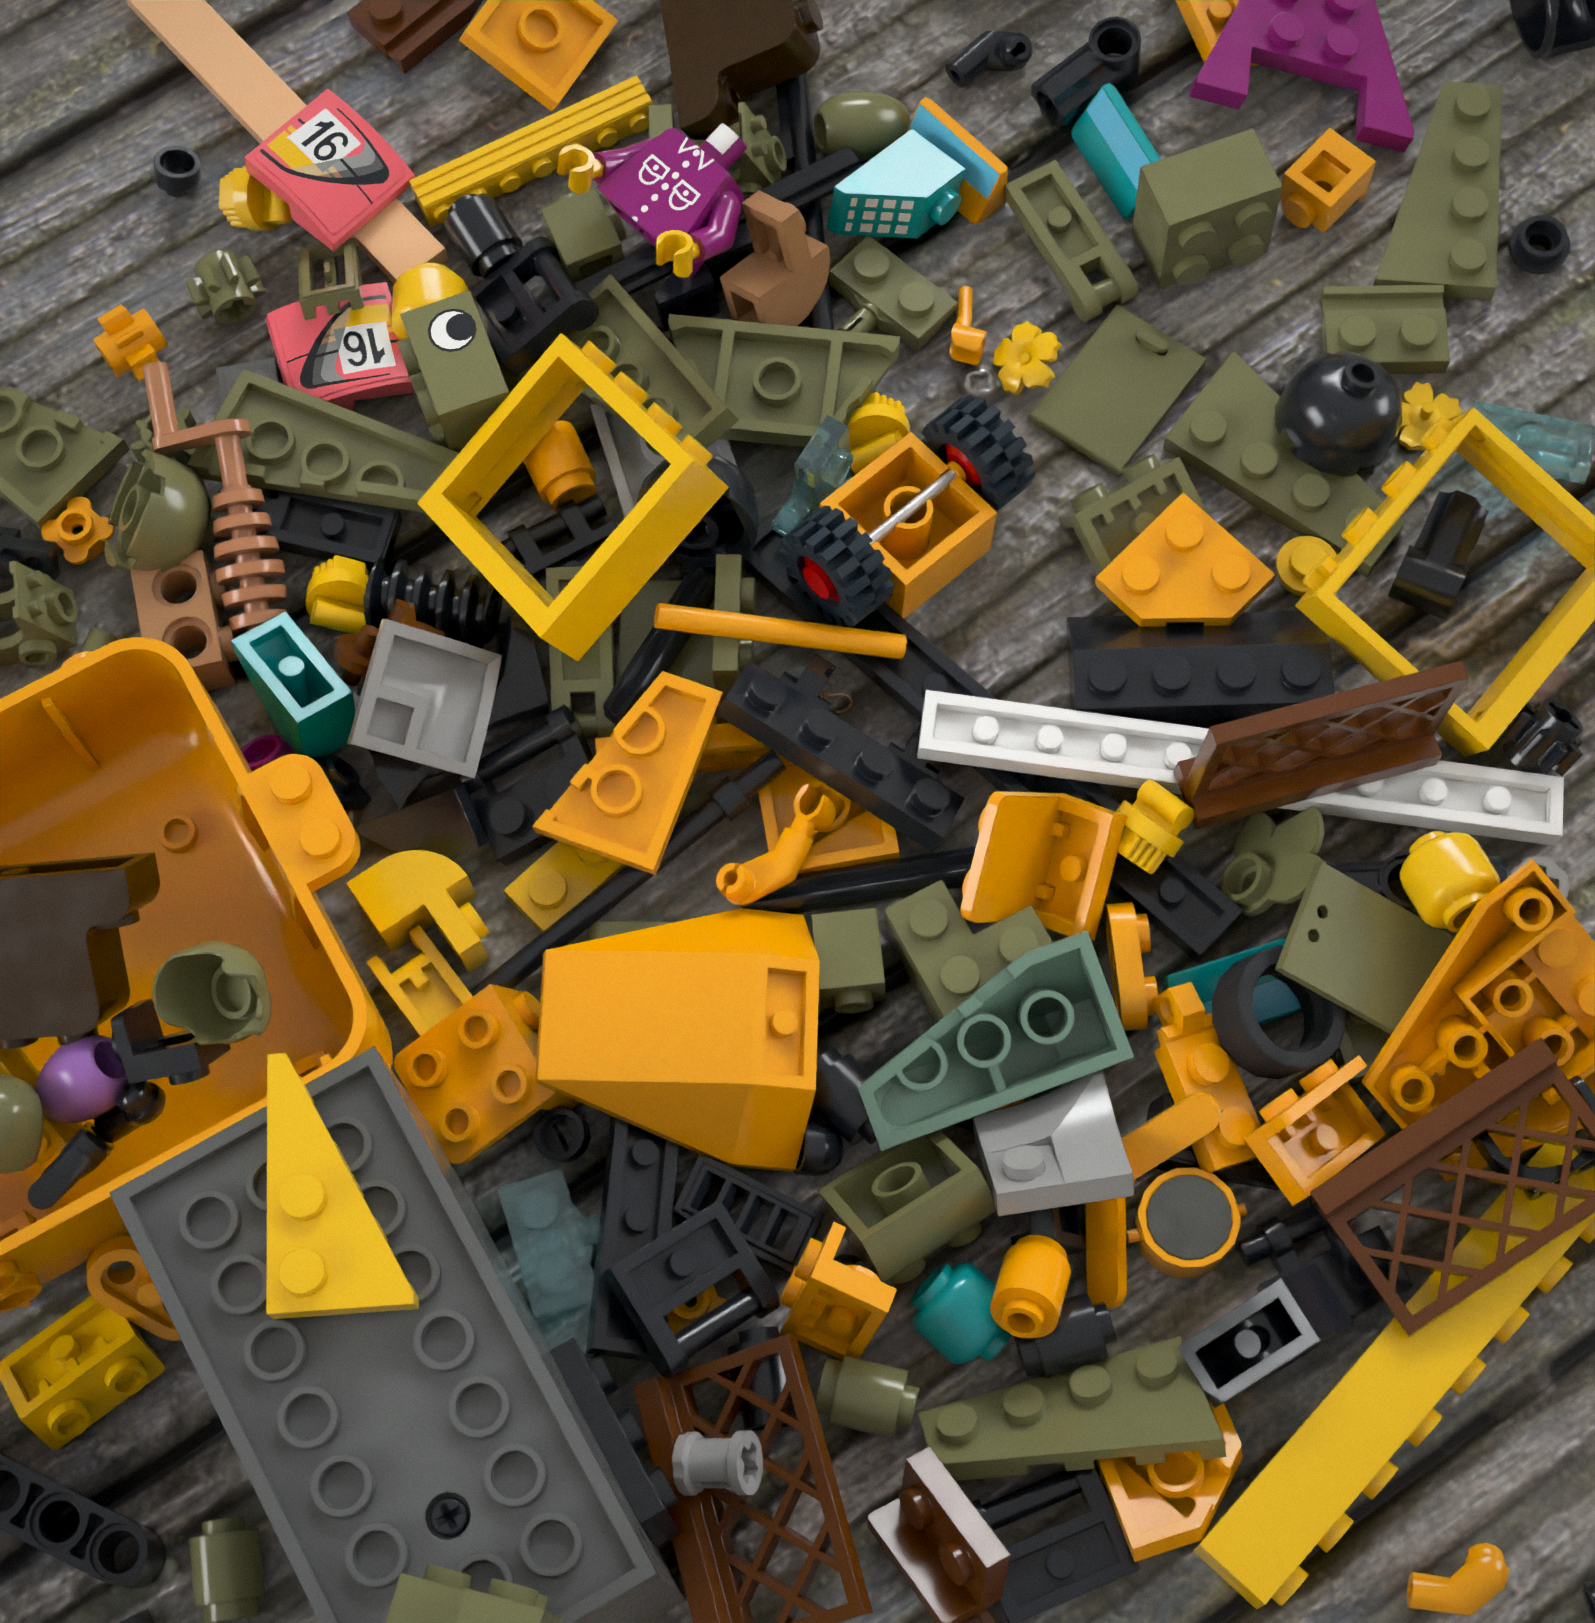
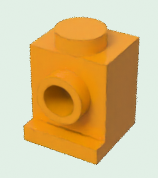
M1329 128L1284 173L1283 187L1279 200L1282 202L1284 215L1299 228H1308L1312 224L1318 230L1325 233L1356 200L1360 202L1367 195L1376 161Z

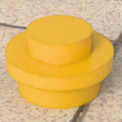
M1313 536L1293 538L1286 542L1278 553L1275 564L1277 577L1289 592L1302 597L1308 591V588L1302 583L1308 572L1325 555L1329 554L1335 558L1337 554L1327 542Z

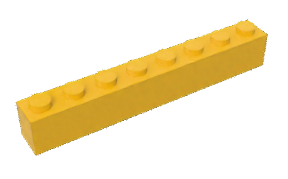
M1544 1143L1525 1166L1547 1168L1562 1165L1565 1147ZM1574 1149L1572 1154V1160L1578 1155V1153ZM1593 1166L1578 1175L1573 1174L1568 1179V1186L1595 1191V1167ZM1507 1187L1479 1219L1497 1223L1502 1222ZM1515 1187L1509 1225L1540 1231L1554 1220L1557 1195L1547 1193L1536 1200L1530 1201L1523 1190ZM1566 1196L1563 1215L1585 1200ZM1595 1213L1412 1336L1408 1337L1394 1317L1192 1551L1254 1608L1259 1609L1263 1607L1271 1598L1277 1604L1283 1606L1309 1575L1299 1566L1316 1545L1327 1553L1340 1540L1354 1522L1344 1513L1361 1492L1372 1500L1391 1480L1399 1469L1389 1460L1405 1440L1416 1448L1430 1434L1443 1417L1433 1407L1449 1388L1461 1396L1487 1366L1477 1355L1493 1337L1504 1345L1530 1315L1520 1305L1535 1287H1538L1543 1293L1547 1294L1565 1275L1573 1263L1563 1254L1574 1241L1580 1237L1587 1244H1590L1595 1239ZM1471 1228L1453 1248L1451 1264L1479 1270L1483 1269L1496 1259L1499 1233ZM1507 1235L1505 1253L1526 1239ZM1433 1271L1407 1301L1405 1306L1412 1316L1437 1300L1442 1272ZM1449 1274L1446 1293L1464 1282L1468 1277Z

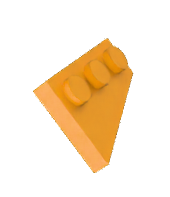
M662 671L613 729L614 734L588 765L585 763L570 780L571 785L550 810L546 809L534 823L532 828L535 833L656 876L718 716L715 713L724 700L723 692Z

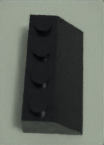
M1301 611L1243 612L1230 626H1204V622H1167L1166 627H1140L1129 616L1067 617L1071 710L1209 729L1210 726L1334 694L1330 641L1327 634Z

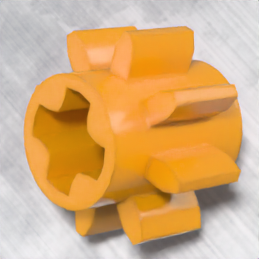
M120 304L97 318L105 332L92 340L117 378L130 370L139 382L144 379L143 366L149 363L160 362L156 354L168 347L165 338L144 308L130 315L126 307L124 308Z

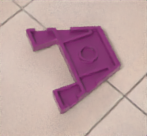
M1240 0L1190 88L1189 97L1239 110L1248 96L1250 64L1254 63L1358 91L1355 140L1405 152L1414 139V129L1375 0Z

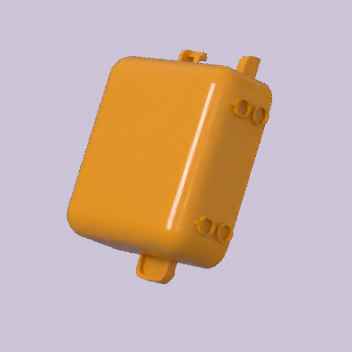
M132 637L120 639L104 645L93 652L85 651L68 658L60 669L0 699V866L155 852L160 877L159 892L152 902L139 909L140 921L128 926L119 927L130 986V998L123 1010L138 1001L147 999L153 1001L152 988L155 975L167 958L195 944L216 940L240 946L251 952L256 958L260 967L264 970L265 979L268 984L271 998V1017L265 1031L260 1036L253 1034L243 1041L230 1044L231 1049L209 1064L210 1074L181 1085H170L168 1077L148 1080L149 1082L156 1083L164 1090L166 1101L162 1113L154 1121L140 1126L113 1143L115 1148L110 1152V1155L95 1170L75 1183L51 1208L40 1210L33 1207L28 1200V1190L41 1176L42 1172L59 1156L62 1150L41 1165L35 1162L23 1171L0 1174V1313L31 1305L30 1300L34 1299L42 1291V1285L86 1262L93 1248L103 1241L114 1236H130L109 1192L267 1106V1054L286 1053L304 1084L309 1083L374 1046L390 1069L392 1066L393 1050L388 1029L315 892L347 874L354 867L360 855L359 836L328 778L315 760L301 754L282 756L252 772L222 714L187 659L171 645L152 638ZM158 1016L163 1036L188 1031L184 1028L167 1024ZM111 1018L98 1025L99 1035L112 1038ZM57 1036L38 1038L37 1042L21 1047V1049L36 1068L41 1071L49 1057L61 1045L58 1044ZM94 1119L87 1120L94 1124Z

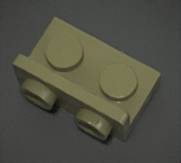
M1151 454L1124 468L1122 473L1126 480L1106 491L1103 483H1099L1070 499L1074 509L1058 519L1064 529L1073 527L1097 575L1182 493L1186 494L1208 514L1180 457L1158 462L1155 454Z

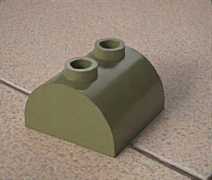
M940 1130L884 1151L880 1150L817 1190L835 1222L846 1227L844 1236L856 1255L861 1258L867 1268L874 1272L883 1283L889 1279L897 1284L914 1279L924 1270L926 1266L924 1257L945 1243L950 1247H961L972 1242L982 1231L980 1221L996 1211L993 1196L979 1168Z

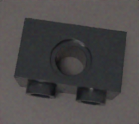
M1314 1263L1280 1278L1179 1345L1178 1349L1214 1408L1256 1387L1353 1325L1354 1322L1317 1264Z

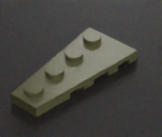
M1443 81L1373 286L1444 285L1443 297L1492 300L1497 283L1502 85Z
M611 274L589 292L599 308L597 320L589 328L580 331L571 330L565 336L581 349L589 340L613 360L617 366L610 375L615 378L620 371L624 372L650 395L642 404L647 410L655 402L680 423L683 428L676 437L681 442L689 434L707 449L739 421ZM589 385L580 393L582 396L624 420Z
M1233 350L1166 435L1163 449L1175 457H1180L1186 464L1300 536H1313L1324 540L1338 555L1348 543L1341 536L1346 527L1365 508L1369 507L1374 512L1383 499L1357 473L1353 476L1342 477L1320 472L1300 461L1290 451L1294 442L1287 436L1285 429L1283 428L1279 435L1275 426V405L1280 396ZM1401 517L1358 566L1357 572L1368 578L1400 535L1405 524Z
M245 369L240 373L212 421L225 419H247L250 421L252 435L240 439L247 482L251 487L422 513L426 512L417 502L459 454L446 447ZM216 444L197 447L187 463V467L191 468L201 479L222 482Z
M0 386V496L41 530L48 520L56 519L67 509V503L70 499L82 497L130 449L125 440L106 430L104 433H101L84 425L81 419L60 409L58 412H55L32 401L29 395L10 386L7 389Z
M1181 1336L1113 1355L1106 1360L1048 1378L1041 1376L918 1412L927 1448L930 1447L955 1481L1028 1475L1032 1465L1052 1463L1064 1465L1066 1471L1094 1469V1460L1135 1456L1136 1465L1166 1463V1453L1199 1450L1201 1459L1227 1457L1224 1438L1203 1388L1178 1349V1346L1183 1343Z

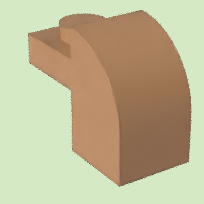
M758 190L742 202L754 252L720 277L732 320L798 326L811 313L824 291L830 268L829 246L805 234V220L799 209L794 205L782 202Z

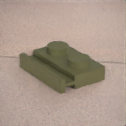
M1444 285L1323 286L1320 295L1323 354L1346 351L1363 355L1381 365L1389 374L1446 373L1450 357L1446 309L1443 308Z

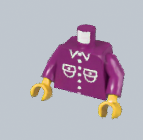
M723 123L713 131L700 147L678 129L670 128L659 136L621 149L594 154L588 148L581 145L566 146L559 153L557 173L559 175L569 173L568 187L576 194L587 192L591 187L592 178L596 183H600L596 188L615 213L656 248V264L662 266L666 262L672 261L673 273L676 276L692 278L704 261L729 250L734 244L742 211V202L745 196L727 170L744 153L747 146L735 132Z

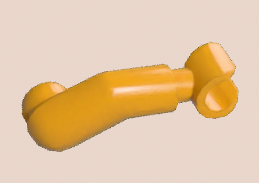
M811 784L801 787L794 800L793 808L796 816L791 827L784 828L774 849L743 864H726L719 870L716 877L717 888L729 902L741 906L751 904L796 879L814 841L810 838L813 830L827 828L834 822L836 817L835 805L826 795L822 796L817 809L809 814L811 806L817 800L818 790Z

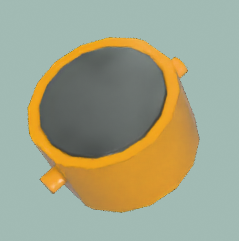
M1175 1168L1158 1176L1144 1191L1134 1218L1133 1229L1126 1230V1236L1129 1244L1138 1243L1139 1251L1143 1258L1159 1272L1175 1278H1197L1215 1270L1229 1254L1240 1229L1241 1217L1247 1216V1210L1244 1203L1236 1204L1232 1190L1215 1174L1198 1168Z

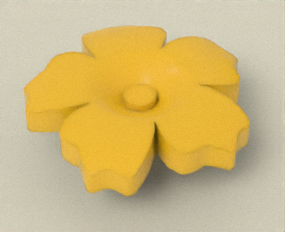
M1026 321L1014 327L1012 340L1004 338L1001 341L1000 345L994 350L993 364L1001 367L998 377L1002 381L1003 389L1006 392L1019 395L1024 386L1031 390L1038 387L1048 388L1049 382L1055 378V375L1045 363H1052L1057 359V351L1062 346L1057 340V335L1052 332L1042 334V330L1039 327Z
M1415 382L1412 389L1406 391L1403 395L1402 424L1399 432H1402L1398 443L1410 451L1416 449L1426 450L1420 444V440L1444 415L1449 420H1453L1461 415L1462 409L1459 406V399L1449 398L1446 394L1442 393L1433 401L1431 385L1429 383L1420 384Z

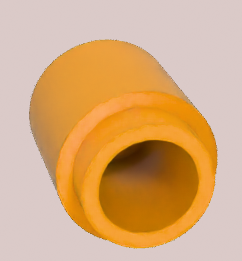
M557 421L523 460L541 500L550 503L554 511H556L558 505L570 499L578 503L597 492L594 484L596 472L572 423Z
M1028 1235L1019 1239L1005 1253L991 1299L990 1312L994 1321L1013 1336L1019 1338L1044 1337L1053 1332L1058 1324L1071 1276V1268L1067 1261L1066 1251L1058 1242L1042 1235Z

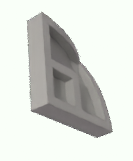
M382 619L347 744L469 778H475L492 711L502 655L415 627Z
M1103 1070L1077 1078L1055 1091L1025 1103L972 1117L974 1139L998 1216L1134 1196L1133 1171L1116 1123Z

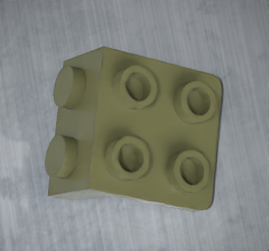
M716 554L715 598L708 609L755 615L756 580L755 578H745L741 554ZM648 580L622 610L620 616L617 682L653 627L657 603L667 604L682 581ZM692 633L667 673L722 691L725 699L748 662L754 663V641Z

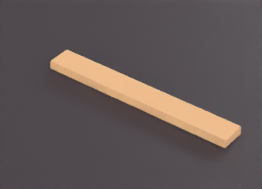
M126 0L127 5L260 144L307 106L205 0ZM397 198L351 237L355 239L356 245L393 283L402 273L418 264L427 262L443 264L448 260L445 247Z

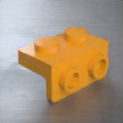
M1360 1055L1340 1068L1330 1058L1324 1064L1319 1065L1298 1081L1305 1092L1298 1097L1294 1090L1290 1088L1261 1108L1258 1112L1265 1120V1123L1244 1138L1292 1206L1310 1196V1191L1339 1173L1386 1135L1385 1131L1348 1083V1080L1367 1067V1064Z

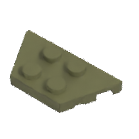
M669 314L668 318L669 334L674 347L739 420L718 439L831 450L843 434L852 411L861 407L867 397L873 393L898 359L900 352V336Z

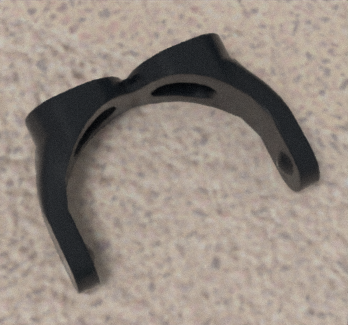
M1578 1075L1569 1079L1595 1114V1095L1586 1082ZM1485 1132L1474 1139L1473 1142L1490 1168L1496 1173L1509 1175L1511 1160L1502 1154L1489 1134ZM1588 1135L1587 1140L1593 1141L1592 1138ZM1582 1150L1571 1160L1569 1178L1573 1174L1578 1175L1595 1166V1152ZM1519 1164L1517 1177L1559 1184L1562 1165L1538 1168ZM1517 1187L1523 1190L1530 1201L1547 1194L1537 1190Z
M87 1121L66 1143L59 1156L31 1185L28 1190L30 1204L40 1210L51 1208L75 1183L95 1170L110 1155V1152L115 1148L114 1144L104 1141L97 1133L94 1124Z

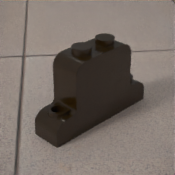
M660 0L680 129L691 139L706 140L721 123L729 127L739 122L738 103L745 102L748 97L808 72L819 58L820 43L818 31L823 29V20L815 0Z
M155 852L0 866V1049L20 1048L37 1042L38 1038L56 1036L58 1044L69 1045L80 1039L98 1035V1025L126 1007L130 998V986L119 927L128 926L140 921L139 909L152 902L159 892L160 877Z

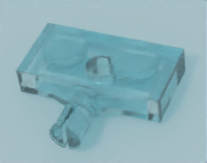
M1473 400L1471 408L1477 409L1553 479L1585 484L1591 468L1595 426Z
M827 415L794 463V487L789 491V498L775 519L771 521V527L780 535H786L818 510L821 501L851 479L853 454L850 453L849 426Z
M562 1168L497 1188L535 1320L591 1303L594 1280L591 1269V1245L598 1242L600 1214L583 1219L582 1214L571 1202Z

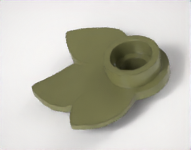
M1312 806L1278 826L1264 812L1253 814L1246 822L1235 841V859L1227 866L1221 882L1222 892L1244 910L1242 915L1248 917L1256 916L1266 911L1274 903L1290 904L1303 897L1315 864L1319 862L1327 864L1316 855L1321 848L1324 838V823L1320 810Z

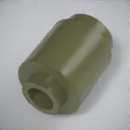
M846 1355L843 1362L827 1358L815 1405L817 1413L830 1416V1424L894 1439L897 1426L911 1428L919 1387L907 1385L908 1370Z
M244 1517L203 1522V1536L189 1539L195 1607H202L203 1623H217L260 1616L259 1598L265 1597L266 1594L259 1529L245 1530Z

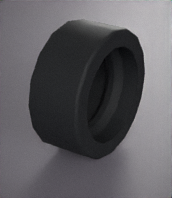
M1282 945L1257 952L1235 962L1219 978L1212 997V1023L1222 1048L1236 1065L1256 1077L1278 1080L1324 1064L1339 1048L1346 1029V1009L1275 970L1283 949ZM1272 975L1285 983L1299 1001L1304 1014V1034L1300 1046L1294 1050L1286 1051L1271 1042L1259 1026L1254 1013L1253 991L1257 980L1262 976Z

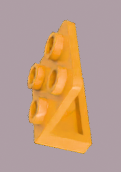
M994 792L989 797L987 805L979 818V837L971 868L966 874L962 886L963 900L960 909L962 918L974 923L999 922L1032 905L1045 928L1068 937L1087 930L1091 941H1095L1127 815L1064 793Z
M489 984L401 1050L394 1058L396 1073L410 1097L431 1126L449 1162L453 1164H466L540 1109L550 1110L561 1107L572 1110L581 1103L535 1083L540 1003L527 991L523 992Z

